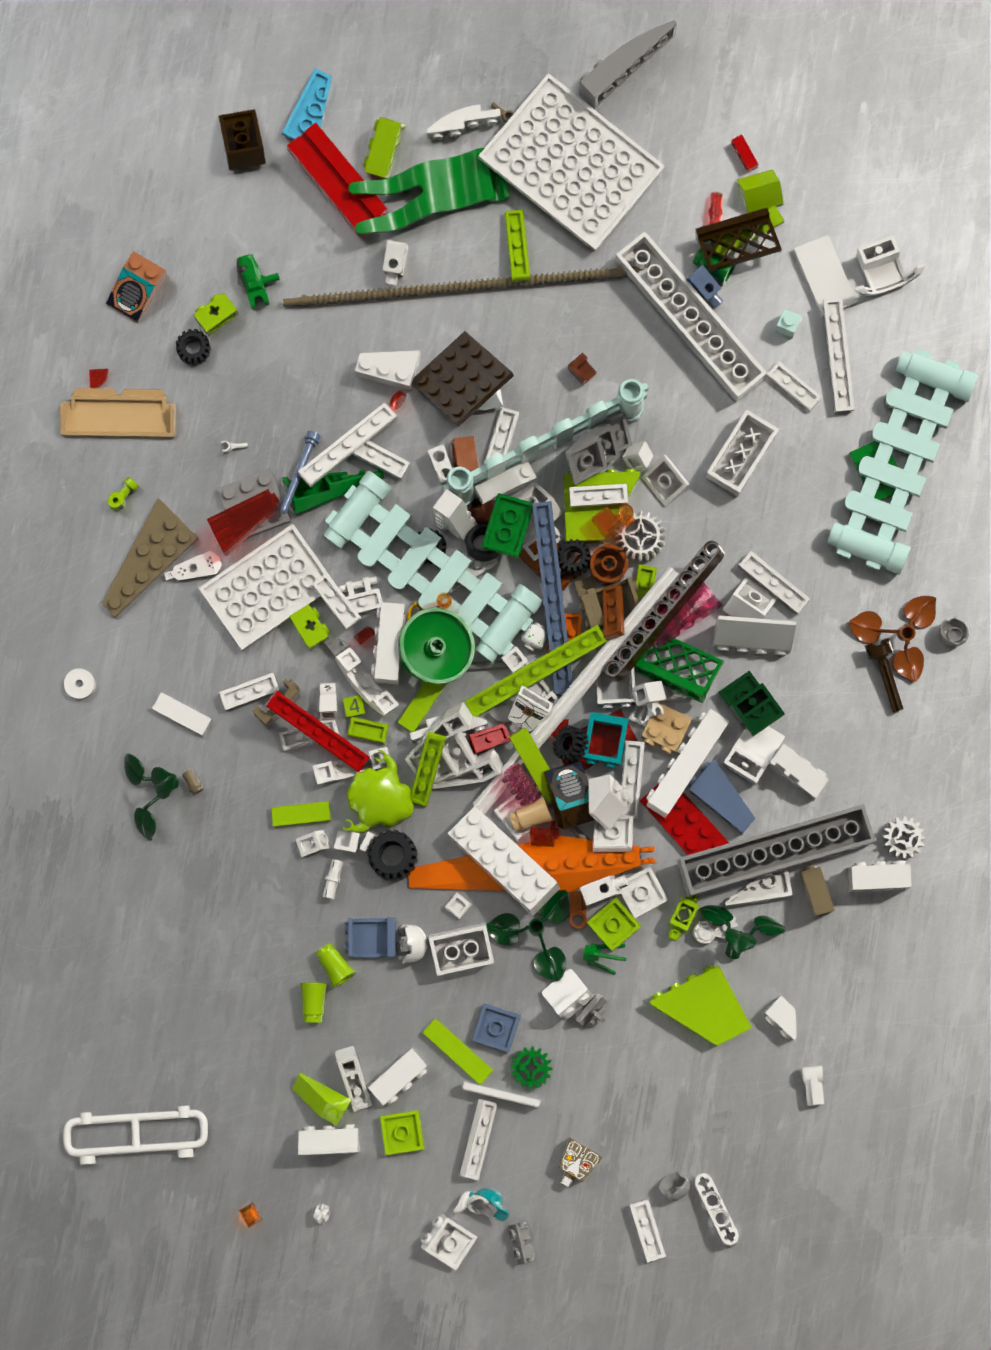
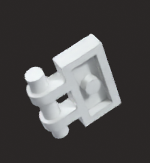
M376 576L371 578L364 577L363 580L356 582L349 581L345 585L339 586L342 593H349V596L346 598L358 614L376 610L377 607H381V602H383L379 588L371 590L370 585L378 584ZM365 587L366 592L354 593L355 589Z

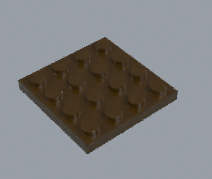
M464 331L413 378L412 385L459 427L503 387L514 374Z

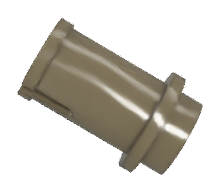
M193 769L182 774L190 788V793L192 792L195 795L203 790V784L199 782Z

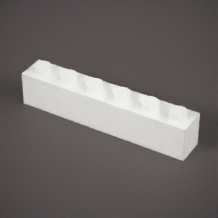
M711 708L708 713L703 712L700 716L698 728L693 727L687 737L690 738L688 743L685 744L683 742L677 752L680 754L678 758H672L667 768L670 769L666 775L662 773L656 782L659 784L656 791L652 789L646 797L649 800L646 806L664 818L667 817L730 722Z

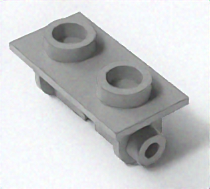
M525 1222L509 1225L508 1235L513 1243V1257L517 1264L534 1261L533 1257L535 1255L532 1243L525 1244L524 1240L531 1239L528 1225H525Z

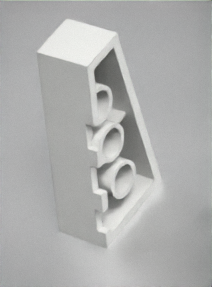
M446 489L433 507L436 527L444 533L448 531L466 544L468 532L478 523L475 522L476 520L472 516L470 517L471 512L467 510L464 501Z

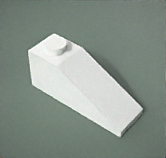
M525 462L475 486L474 490L483 505L495 500L498 493L508 495L528 487L537 477L529 462Z
M354 1046L335 1051L336 1060L349 1099H351L353 1111L372 1106Z

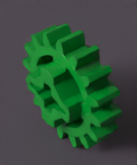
M534 1046L531 1047L530 1051L524 1047V1053L517 1051L519 1057L512 1058L515 1065H510V1068L515 1069V1071L511 1075H517L515 1082L522 1081L521 1087L528 1084L529 1089H531L532 1084H535L539 1088V1082L546 1084L544 1078L551 1077L547 1072L553 1069L548 1067V1064L552 1061L545 1059L548 1055L547 1053L540 1054L541 1048L536 1052L534 1051ZM529 1055L528 1060L524 1064L519 1063L524 1056ZM536 1055L542 1059L544 1065L537 1063L535 1060ZM531 1058H533L534 1066H537V1070L533 1071L532 1077H530L529 1070L526 1069V1066L531 1062ZM518 1070L524 1071L527 1074V1080L521 1077ZM538 1072H544L538 1080L534 1081V1075Z

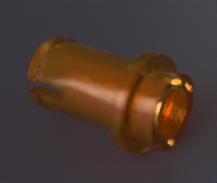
M440 593L437 597V604L442 608H449L452 604V598L448 593ZM443 599H448L446 603H442Z

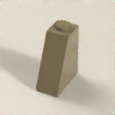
M815 865L804 867V871L800 872L812 918L832 913L835 909L821 868H815Z

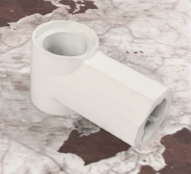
M822 1066L802 1067L803 1085H805L807 1105L824 1104Z

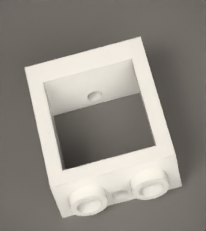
M634 667L629 672L630 698L602 700L601 677L597 678V706H601V709H612L615 705H621V708H631L632 704H636L633 692L635 687Z

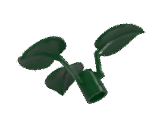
M127 753L124 768L128 780L133 785H139L141 780L152 781L158 795L146 804L143 809L137 808L134 814L135 824L139 832L146 839L152 840L156 830V822L153 815L147 810L160 798H168L171 791L178 788L179 782L175 774L169 773L161 767L153 768L151 777L143 776L144 767L140 760L134 755Z
M566 890L557 891L538 911L544 918L532 919L529 926L526 925L522 929H519L520 922L515 915L511 913L498 915L486 924L488 934L497 943L510 946L518 942V933L529 930L531 935L539 937L544 951L535 957V970L542 977L559 981L564 975L566 968L565 955L558 947H552L547 951L542 934L545 930L544 922L547 919L553 924H559L568 918L570 910L568 892Z
M708 905L698 910L709 923L719 926L725 924L727 926L724 934L728 942L725 954L732 959H738L742 952L756 946L757 941L752 936L756 930L768 936H776L786 932V928L779 921L769 916H757L754 919L756 926L752 928L750 933L731 929L729 921L733 920V915L721 906Z

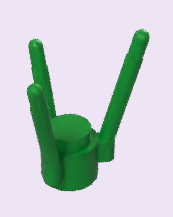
M591 943V946L585 945L583 961H588L587 965L616 974L615 970L595 961H599V957L627 961L625 957L600 953L601 950L599 949H607L605 944L597 945ZM621 944L618 948H624L626 945Z

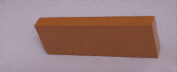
M620 584L602 590L604 638L607 641L625 635L623 594Z

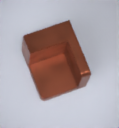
M583 352L568 364V370L582 385L586 384L597 373L587 362L588 358Z
M476 498L468 510L471 512L470 516L478 524H489L495 502L490 501L482 505L480 499Z

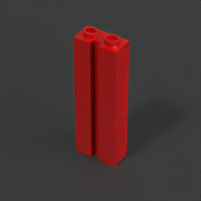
M316 122L305 130L301 136H298L287 145V151L355 233L357 223L386 215L388 209L377 195H353L349 192V185L351 183L364 180Z

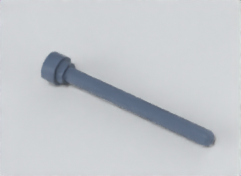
M307 431L304 438L306 446L281 505V514L287 513L301 479L298 471L307 464L313 447H316L320 442L321 435L317 432Z

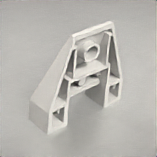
M464 702L448 709L429 730L430 732L446 736L432 789L484 782L501 773L504 763L493 748L477 756L461 732L469 728L473 720V716ZM426 735L405 758L415 775Z

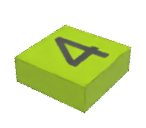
M360 695L343 699L347 718L366 714L363 699Z

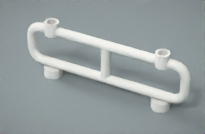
M178 1106V1111L92 1116V1112L80 1113V1117L72 1118L66 1122L63 1128V1145L69 1155L80 1157V1165L96 1164L95 1156L173 1150H177L178 1158L194 1157L193 1149L202 1147L207 1141L208 1122L206 1116L201 1111L189 1110V1106ZM194 1117L200 1122V1138L197 1141L140 1145L139 1121ZM131 1122L132 1145L75 1149L71 1145V1129L73 1126Z

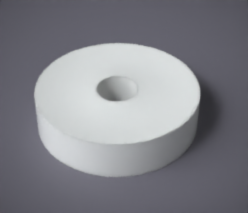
M73 669L64 679L65 691L74 699H86L95 690V679L86 669ZM78 681L83 682V685L81 687H77L76 684Z

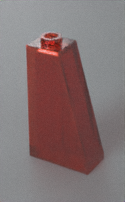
M269 489L207 519L225 556L229 555L278 510L276 504L279 501L275 493L271 494Z

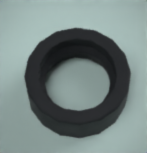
M488 524L474 526L466 537L469 555L481 562L491 561L500 554L490 550L482 551L473 545V540L477 536L485 535Z

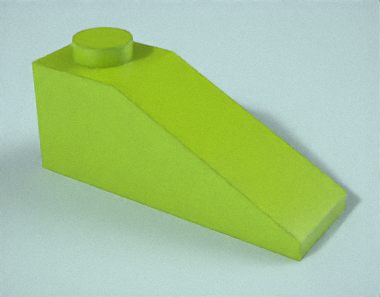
M301 1072L292 1087L321 1118L336 1126L342 1120L351 1102V1099Z

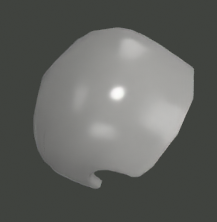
M954 617L948 620L945 619L942 622L940 637L943 643L948 646L957 647L967 641L969 628L964 621Z
M674 1172L664 1177L659 1183L658 1188L666 1199L677 1201L687 1195L690 1190V1182L680 1172Z

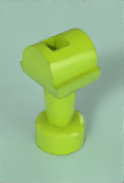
M130 477L124 480L125 486L119 492L110 494L108 504L112 510L118 511L122 507L124 508L127 495L131 490L136 491L139 487Z

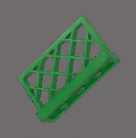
M661 633L659 637L665 640L666 645L656 648L653 643L634 666L635 672L655 682L662 681L664 686L703 703L724 661L667 634ZM679 646L682 648L683 653L672 655L670 648ZM668 649L670 657L659 659L657 652ZM655 653L657 661L653 662L644 660L648 654ZM697 654L700 661L690 663L687 656ZM685 657L687 664L677 667L675 659ZM672 660L674 668L670 670L663 669L661 663ZM712 661L717 664L715 669L707 671L704 663ZM702 664L704 672L694 675L691 667ZM689 668L691 676L687 678L680 677L678 671ZM706 676L708 682L705 687L696 683L695 679Z

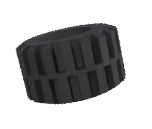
M386 830L385 833L380 832L377 838L374 837L372 839L373 843L369 844L367 856L369 857V864L377 875L383 879L395 881V879L402 880L404 876L408 877L410 871H414L415 863L418 861V852L411 838L405 833H401L398 830ZM398 845L404 851L403 859L397 865H386L382 861L383 851L388 846Z

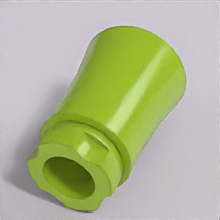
M331 943L326 944L316 952L319 962L326 971L334 988L344 984L356 974V971L344 960Z
M300 982L302 1014H304L303 1022H322L327 983Z

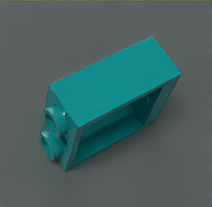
M590 712L587 729L588 738H586V740H589V744H586L588 750H584L586 754L582 756V760H586L585 763L597 765V762L604 763V766L608 768L620 766L629 719ZM593 723L622 728L617 758L588 753Z

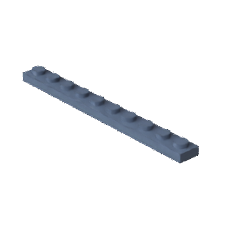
M547 501L532 503L549 649L552 651L566 643L568 637L552 502ZM571 663L552 673L555 694L564 693L573 683Z

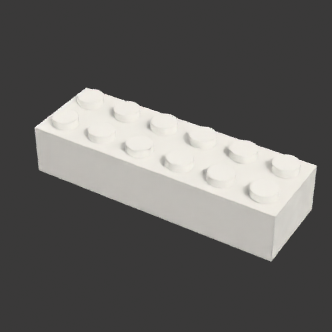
M476 806L448 833L451 840L532 916L560 889L557 881Z

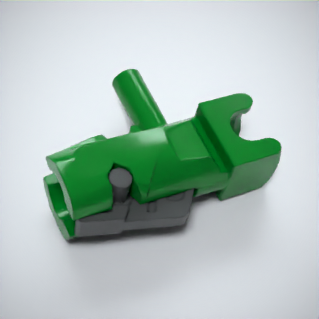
M248 254L237 258L238 285L246 289L251 308L255 310L257 299H262L267 306L270 304L264 284L280 280L278 273L265 277L259 272L260 267L253 254Z

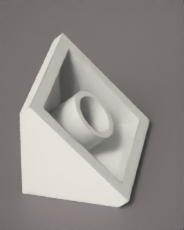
M664 455L642 476V479L664 507L682 495L689 487V483L667 455Z

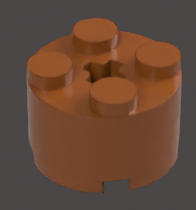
M611 544L604 545L594 551L591 556L590 574L597 583L604 586L620 582L627 574L628 558L620 547ZM608 562H611V566H613L610 569L606 568Z

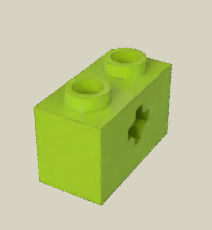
M224 292L221 295L216 294L213 296L210 303L199 306L195 310L196 313L193 314L208 337L239 315L238 310ZM215 310V312H218V315L212 314V311Z
M308 604L289 616L310 651L323 644L326 640H329L328 634L330 631L325 623L321 625L318 618L321 616L315 607L311 609ZM311 623L314 625V630L308 629L307 624Z

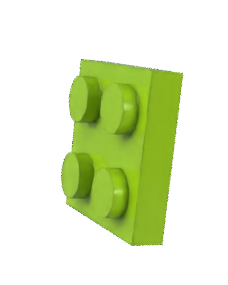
M616 897L586 922L611 952L616 950L641 928V925Z
M419 1110L380 1116L385 1155L424 1149Z

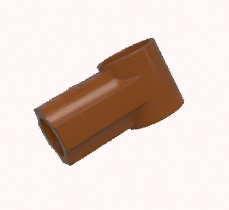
M570 891L569 926L575 931H580L586 926L587 906L581 891ZM574 917H581L583 924L580 926L575 925L572 921Z

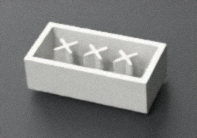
M746 409L707 471L705 478L738 497L773 442L779 429Z
M381 602V607H377V622L380 623L375 628V638L378 641V645H374L373 657L376 660V664H372L371 676L375 679L376 684L399 686L401 658L398 650V640L400 632L405 625V604Z

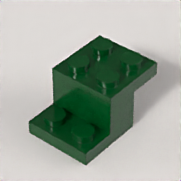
M750 670L718 692L740 724L743 723L753 737L785 715L763 683L759 684Z

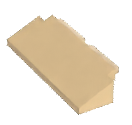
M76 388L74 394L71 395V402L63 401L60 404L61 435L175 436L176 403H167V395H164V391L161 389H124L122 394H116L115 389Z

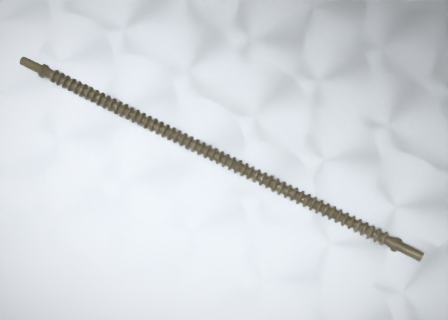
M616 266L612 269L606 267L605 270L603 268L601 270L596 268L595 271L592 269L587 271L585 269L584 272L581 270L576 272L574 270L573 273L571 271H568V273L563 271L562 274L560 272H557V274L552 272L551 275L549 273L546 275L541 273L540 276L538 274L536 276L530 274L531 280L512 282L511 276H509L507 279L505 277L503 279L498 277L497 280L495 278H492V280L487 278L484 281L482 278L481 281L476 279L475 282L471 279L470 282L467 280L464 283L462 281L460 283L454 281L453 284L451 282L449 284L444 282L442 285L440 283L438 285H435V283L429 285L428 283L427 286H424V284L419 286L417 284L416 287H413V285L408 287L406 285L405 288L400 286L399 289L395 286L394 289L391 287L386 289L384 287L383 290L380 288L375 290L373 288V291H370V289L364 291L363 289L362 292H359V290L353 292L352 290L351 293H348V291L346 293L341 291L340 294H337V292L332 294L330 292L329 295H326V293L321 295L319 293L318 296L315 294L313 296L301 295V297L283 299V306H307L309 304L316 305V303H319V305L325 303L326 305L327 302H330V304L336 302L337 304L338 301H341V303L346 301L348 303L349 300H352V302L357 300L359 302L360 299H363V301L368 299L370 301L371 298L374 300L379 298L381 300L382 297L385 299L390 297L392 299V296H395V298L401 296L403 298V295H406V297L412 295L413 297L414 294H417V296L422 294L424 296L425 293H428V295L433 293L435 295L436 292H439V294L441 292L446 294L447 291L450 293L455 291L457 293L458 290L461 292L466 290L468 292V289H471V291L477 289L479 291V288H482V290L488 288L490 290V287H493V289L498 287L500 289L501 286H504V288L509 286L511 288L512 285H515V287L520 285L522 287L523 284L526 286L531 284L533 286L534 283L537 285L542 283L544 285L545 282L547 284H550V282L555 284V281H558V283L564 281L566 283V280H569V282L574 280L576 282L577 279H580V281L585 279L587 281L588 278L591 280L596 278L598 280L599 277L602 279L607 277L609 279L611 276L621 278L622 275L628 274L623 268ZM632 267L636 273H639V268Z

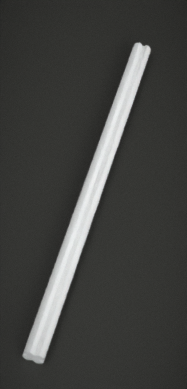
M669 566L624 620L625 635L609 640L603 645L551 708L549 715L531 732L530 735L538 749L602 674L609 659L679 576V573ZM517 751L502 767L501 773L492 779L473 802V805L482 813L486 814L525 767Z

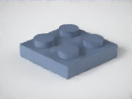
M484 1003L472 1041L509 1053L521 1015Z

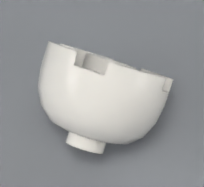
M401 924L397 930V934H400V943H396L398 959L403 960L402 963L417 962L423 958L426 950L429 949V938L426 937L420 927L411 924Z

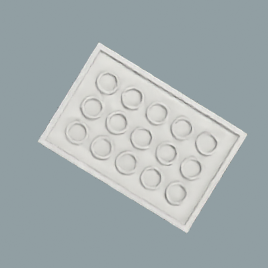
M292 524L202 585L199 590L243 651L290 619V615L319 599L320 595L311 584L327 573V571L297 528Z

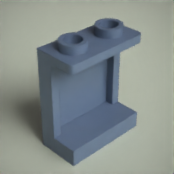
M395 917L348 918V922H345V934H348V942H345V954H348L349 958L396 957Z

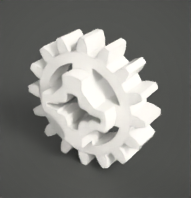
M904 816L902 821H900L897 817L895 818V824L891 821L888 823L891 828L884 829L888 833V835L883 836V839L888 841L884 846H890L888 852L895 851V857L902 854V858L905 859L908 854L911 858L914 856L913 851L918 854L920 852L918 847H924L921 840L926 839V836H921V833L925 830L918 828L920 822L913 823L914 818L907 821L906 816ZM905 825L910 826L914 830L911 831L906 829ZM896 828L897 834L892 838V832ZM902 833L904 835L912 834L908 839H906V842L905 840L897 841V839H899L902 836ZM917 837L916 844L912 847V840ZM895 845L902 846L904 850L897 848Z

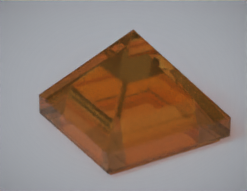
M254 1203L239 1210L242 1220L248 1228L262 1220Z

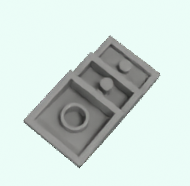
M619 412L603 421L577 440L565 452L571 477L575 485L607 469V463L619 458V452L632 446L624 413Z

